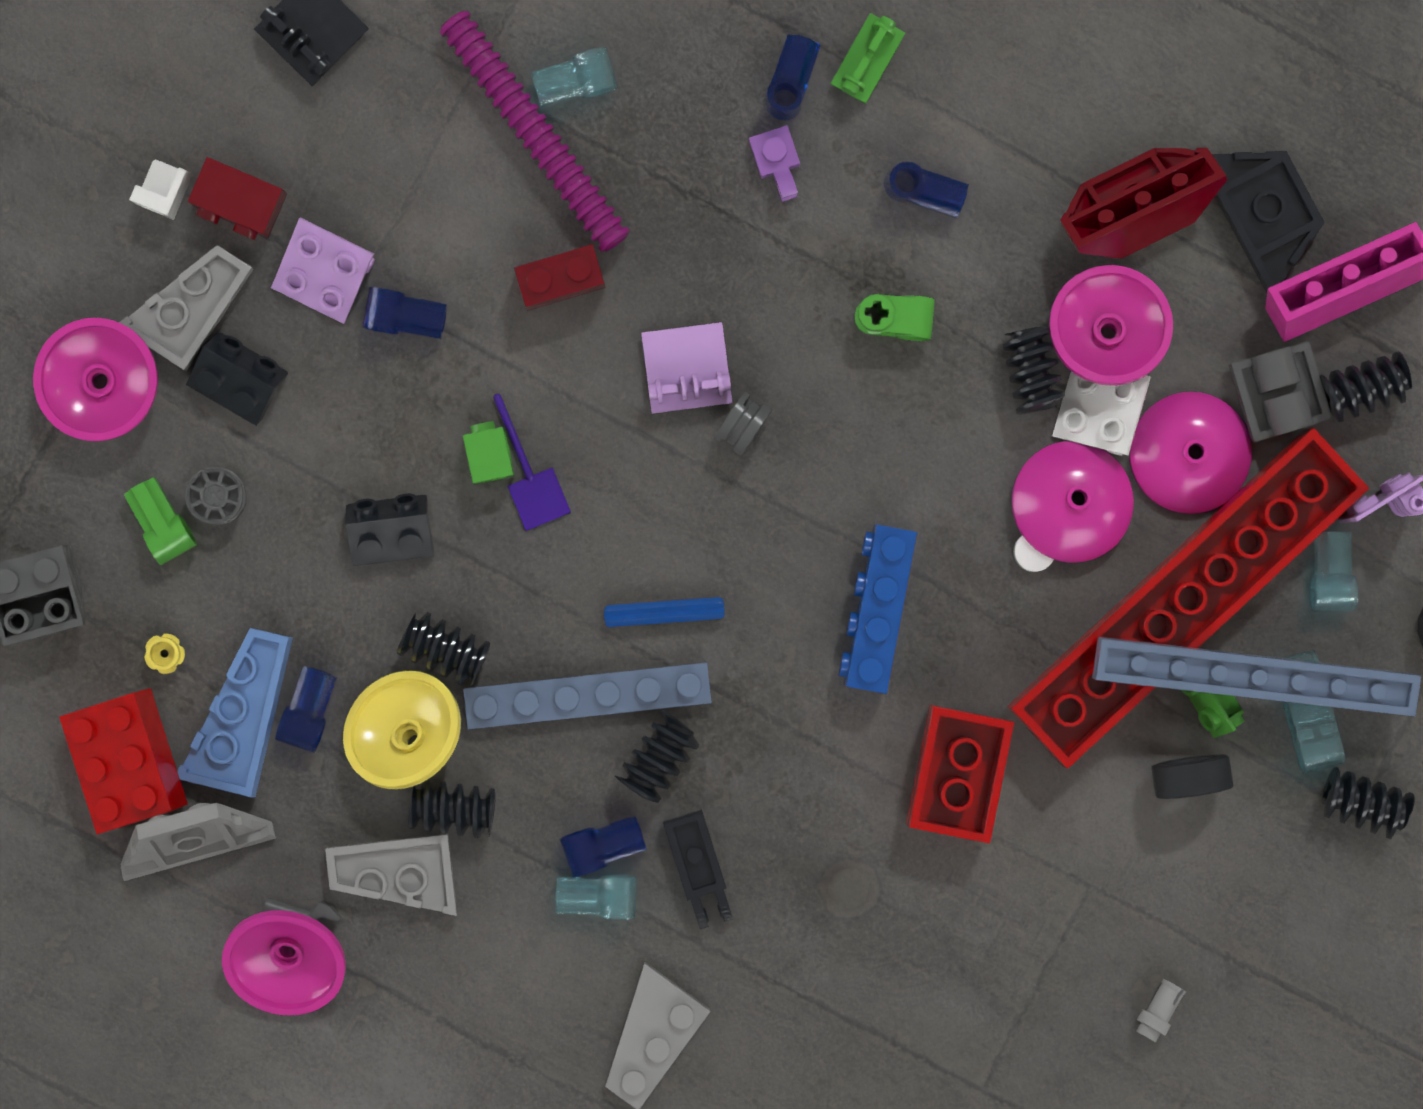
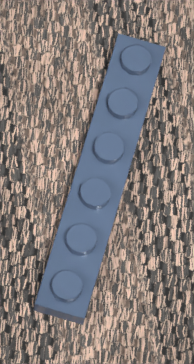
M707 662L463 689L468 729L711 703Z

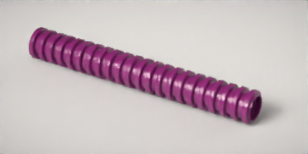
M460 11L453 15L441 26L439 31L441 36L449 38L447 44L449 47L454 46L456 48L454 53L457 57H463V66L465 68L470 67L471 71L469 73L472 78L477 77L479 79L477 85L480 88L485 87V95L487 98H493L492 105L494 108L502 110L500 116L503 119L508 118V127L516 129L515 136L517 139L524 140L523 147L525 150L530 149L532 151L530 154L533 160L538 159L540 162L538 164L539 169L547 171L545 175L547 180L553 179L555 182L553 188L556 191L561 190L562 194L560 197L563 201H569L568 208L570 211L575 210L578 213L576 219L578 221L583 220L585 223L583 226L584 230L592 232V241L600 243L598 249L601 252H607L628 237L630 229L627 226L622 227L621 217L613 215L615 212L613 206L608 207L605 204L607 198L599 196V187L591 185L592 178L590 175L585 176L583 174L585 169L582 165L577 166L575 163L577 160L576 156L568 154V145L560 143L562 137L559 134L554 135L552 132L554 126L552 124L547 125L545 114L537 112L539 106L537 103L532 104L530 102L532 97L529 93H523V84L515 82L516 75L514 72L509 73L507 71L509 65L506 62L501 63V55L499 52H493L494 45L492 42L484 40L486 38L484 31L478 32L477 28L479 25L476 21H470V12Z

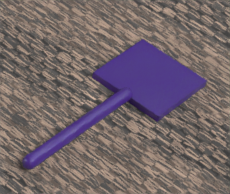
M495 394L493 399L526 477L523 480L508 485L525 530H530L571 513L553 467L533 475L500 394Z

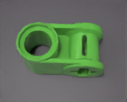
M870 295L856 308L854 314L855 324L859 330L868 335L888 336L910 341H931L935 299L922 296ZM873 305L877 306L878 313L884 314V318H881L876 325L872 324L870 316H865V312H868Z

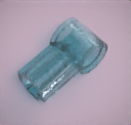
M606 47L587 50L573 56L571 61L531 72L541 108L579 96L590 98L603 95L618 88Z
M1322 532L1314 540L1315 575L1312 576L1310 582V604L1312 611L1354 612L1358 602V586L1355 575H1352V532Z
M602 875L600 878L557 877L556 913L599 915L603 919L615 920L635 919L637 877L627 875Z

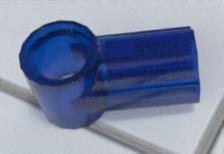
M787 34L772 82L768 87L766 100L769 113L778 120L786 121L793 119L802 109L803 99L821 48L820 44L810 38ZM788 90L795 95L796 101L791 106H780L775 102L774 95L778 91Z
M907 161L899 163L891 169L884 181L885 191L893 200L909 202L955 219L958 218L964 205L969 184L922 169L914 162ZM903 171L911 174L915 182L912 192H902L898 189L895 183V176L898 172Z
M369 287L362 328L389 334L403 332L442 339L448 305L425 299L405 297L404 293L393 290Z
M303 666L291 704L286 706L275 736L276 741L312 753L316 752L325 728L326 718L324 716L338 678L337 676L319 669Z
M636 816L610 823V825L598 829L594 827L583 829L560 838L572 878L592 873L606 867L609 862L647 850Z

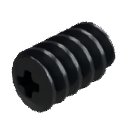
M1048 326L1028 328L1004 334L1013 338L1003 344V350L1016 352V355L1006 360V365L1019 368V371L1011 375L1009 380L1011 383L1022 384L1021 388L1012 393L1013 398L1026 400V403L1016 408V414L1018 415L1060 407L1055 405V402L1065 396L1064 391L1052 389V385L1062 380V377L1058 374H1051L1048 371L1059 364L1058 359L1045 357L1047 352L1054 349L1051 342L1042 341V337L1050 333Z
M1400 351L1392 354L1391 361L1386 356H1381L1377 358L1375 365L1369 360L1362 362L1360 371L1356 366L1351 365L1346 367L1344 375L1339 370L1331 371L1329 380L1324 375H1320L1330 412L1338 422L1343 421L1345 408H1348L1355 418L1359 416V404L1363 403L1369 413L1375 412V399H1379L1385 408H1389L1390 395L1395 394L1402 404L1406 402V390L1412 389L1410 369Z
M427 612L419 620L415 619V613L400 641L397 654L403 656L412 648V662L418 663L426 655V669L433 670L441 662V676L447 678L454 670H457L456 683L461 685L471 677L472 686L490 650V642L486 640L477 649L474 647L476 635L471 633L462 642L460 641V627L456 626L449 634H446V620L441 619L432 627L430 626L431 613Z
M664 710L660 713L667 724L661 725L653 722L651 725L657 735L656 739L643 736L641 739L648 750L644 752L634 749L631 752L638 761V764L623 763L622 767L628 774L627 779L615 776L621 783L642 798L659 803L661 797L655 787L668 790L671 786L665 777V773L674 776L680 774V770L674 761L688 763L690 760L684 747L697 750L700 746L693 736L694 732Z
M1334 767L1331 770L1322 798L1324 817L1330 818L1335 809H1339L1340 822L1345 824L1350 815L1353 814L1355 815V827L1359 829L1367 819L1371 820L1370 832L1376 834L1383 824L1386 826V838L1392 839L1397 830L1401 831L1405 828L1415 803L1414 793L1408 792L1402 797L1400 788L1392 787L1387 791L1385 783L1379 781L1371 787L1370 778L1362 776L1356 781L1355 774L1350 771H1346L1340 777L1338 767Z
M430 779L423 782L420 789H416V786H413L408 827L414 829L420 818H422L425 831H431L436 821H439L441 833L444 834L448 833L452 824L455 823L458 836H463L470 825L474 838H480L485 828H488L490 837L496 803L495 789L490 788L483 799L480 796L478 786L474 785L469 796H465L463 785L458 783L453 793L449 794L446 781H441L437 790L432 791Z

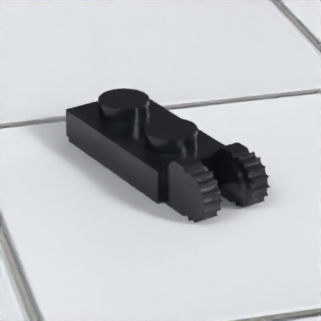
M702 809L663 821L687 901L691 900L700 930L709 927V918L706 909L703 908L700 897L713 892L716 894L718 900L717 907L724 922L732 920L733 916L724 891L726 884Z

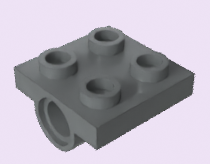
M1309 341L1228 365L1252 443L1333 419Z

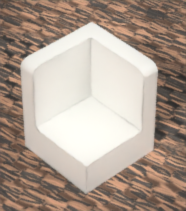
M154 160L142 187L135 185L129 200L136 205L174 220L193 175L180 167L175 168L159 160Z

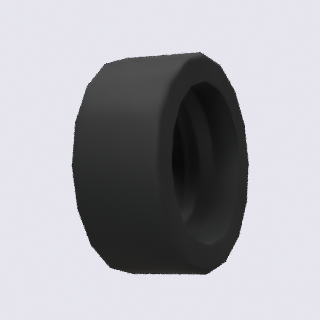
M1225 754L1175 759L1157 763L1151 767L1155 795L1159 799L1207 795L1229 790L1234 786L1230 759Z

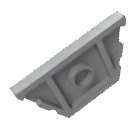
M200 803L191 806L185 812L174 815H156L150 818L148 822L135 826L120 864L123 880L127 881L276 839L274 825L271 821L219 803Z

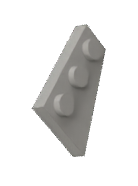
M217 245L182 272L166 288L154 294L143 306L129 317L126 316L119 323L135 331L148 347L187 371L252 273L253 268Z
M449 833L325 848L330 890L397 902L416 908L440 911L454 916L458 915Z
M644 962L605 1085L606 1088L635 1109L641 1108L711 1012L707 1006L646 962Z

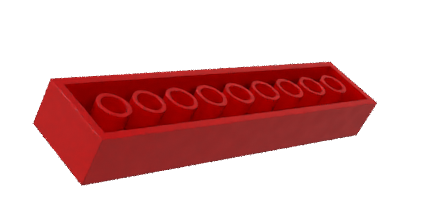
M1314 428L1304 430L1007 707L1059 764L1068 769L1155 688L1153 686L1101 681L1092 678L1098 637L1199 648L1370 488Z

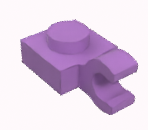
M788 125L750 137L749 144L761 179L773 175L782 202L796 198L798 191L790 169L800 167V161Z

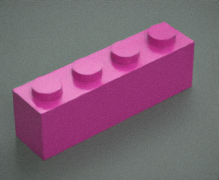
M1414 222L1268 288L1265 310L1283 342L1423 280V233L1417 222Z

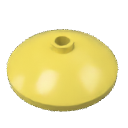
M401 671L384 676L368 686L358 696L347 715L343 731L346 757L356 773L377 787L405 789L421 784L434 776L447 763L455 750L461 729L459 706L451 691L440 680L429 674L418 671ZM417 735L416 740L412 744L408 745L409 739L412 736Z

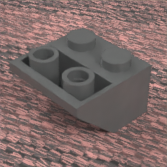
M61 545L0 562V636L3 647L85 625L82 584L71 546Z

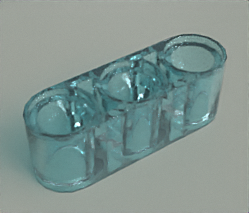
M1314 650L1283 657L1286 659L1320 662ZM1282 701L1296 757L1302 772L1308 774L1344 764L1345 755L1333 708Z

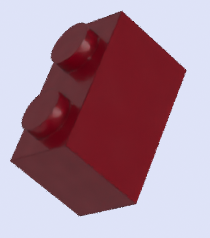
M206 157L187 202L197 208L196 216L216 225L220 218L235 224L233 232L255 241L258 234L269 238L287 193L282 188Z
M593 244L514 267L527 311L606 288Z

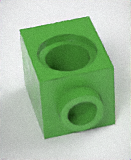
M494 421L470 426L471 434L463 435L473 484L477 485L515 476L505 428H495Z

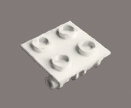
M1071 371L1052 436L1104 449L1112 454L1128 456L1151 377L1146 375L1132 383L1107 386L1084 380Z

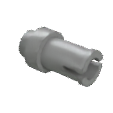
M1163 979L1148 1009H1142L1137 1021L1140 1022V1025L1136 1032L1155 1043L1160 1034L1166 1036L1171 1027L1168 1022L1183 995L1186 994V991Z

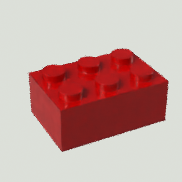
M151 688L59 716L97 835L188 805Z
M929 704L906 825L909 828L990 844L1014 722Z

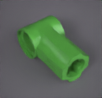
M153 477L144 481L124 494L145 532L143 533V538L150 552L160 565L197 546L191 529L179 513L176 514L157 478Z

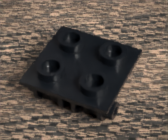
M282 0L275 8L269 6L260 15L262 21L254 28L312 87L369 30L341 0Z

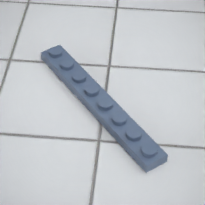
M1098 637L1092 678L1101 681L1406 716L1416 715L1421 676L1415 673Z

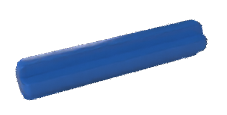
M720 597L607 605L604 608V621L608 627L722 619L725 615L724 601Z

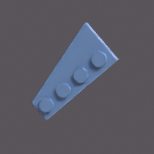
M255 628L249 629L226 674L227 679L219 695L215 696L209 708L210 713L200 732L196 733L190 745L191 750L184 764L180 765L177 771L180 780L248 797H256L293 637Z

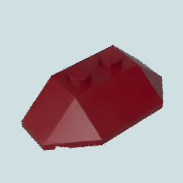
M1153 148L1082 183L1070 202L1067 212L1060 219L1061 225L1079 253L1122 259L1195 223L1226 183L1227 177L1208 148H1196V150Z

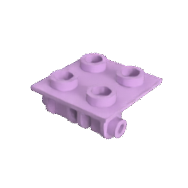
M300 217L271 288L344 324L365 274L370 272L375 259L372 258L374 253Z
M722 322L641 333L652 414L732 403Z
M1410 472L1404 475H1395L1379 486L1382 493L1377 496L1373 494L1369 497L1366 495L1360 497L1346 510L1348 514L1338 519L1339 522H1358L1386 503L1392 512L1400 517L1423 514V488L1419 484L1423 481V475L1412 476Z

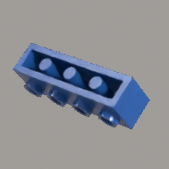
M877 524L874 525L873 532H865L861 555L867 556L868 559L865 573L858 572L854 589V596L860 597L858 612H850L846 636L853 637L850 653L843 652L839 668V676L845 677L844 685L847 687L887 694L917 532Z

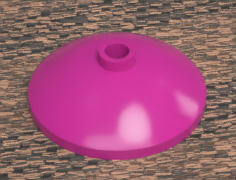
M1097 266L1074 276L1056 296L1050 313V338L1060 360L1077 376L1099 385H1124L1145 377L1163 360L1173 335V317L1167 298L1161 289L1147 276L1123 266ZM1110 328L1115 332V337L1112 339L1104 338L1101 330Z
M85 318L63 326L45 342L35 362L33 387L36 400L43 414L60 431L85 441H107L132 431L147 416L156 398L158 372L151 350L135 331L114 320ZM99 374L106 375L108 380L107 385L102 389L96 388L94 384L95 377Z
M1200 392L1173 394L1149 407L1138 420L1129 452L1131 470L1141 490L1159 506L1170 511L1185 514L1210 511L1231 499L1245 482L1252 458L1250 436L1241 417L1224 401ZM1192 444L1199 445L1202 450V454L1197 460L1192 459L1188 454V449Z
M1073 441L1054 443L1039 450L1022 466L1013 486L1012 512L1021 535L1038 552L1060 562H1085L1107 553L1123 538L1133 514L1134 499L1131 483L1120 463L1103 449ZM1074 491L1083 494L1085 499L1083 505L1078 506L1073 503L1071 496Z
M265 911L244 919L230 932L222 952L223 972L233 991L245 1002L257 1009L278 1015H301L325 1006L339 992L346 971L345 954L335 935L317 920L292 911Z

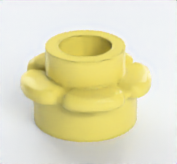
M163 634L161 637L153 636L149 639L145 646L146 654L144 656L148 667L153 670L157 669L161 674L174 672L177 668L176 666L182 664L185 658V650L179 645V639L172 634ZM162 650L168 651L167 657L161 656Z

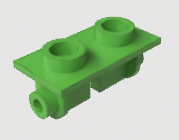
M870 13L830 84L866 104L903 39L905 32L896 28V23L885 16L879 18Z
M1181 690L1189 697L1198 712L1200 723L1210 732L1213 738L1234 732L1236 730L1235 727L1245 722L1242 717L1244 710L1239 705L1235 696Z

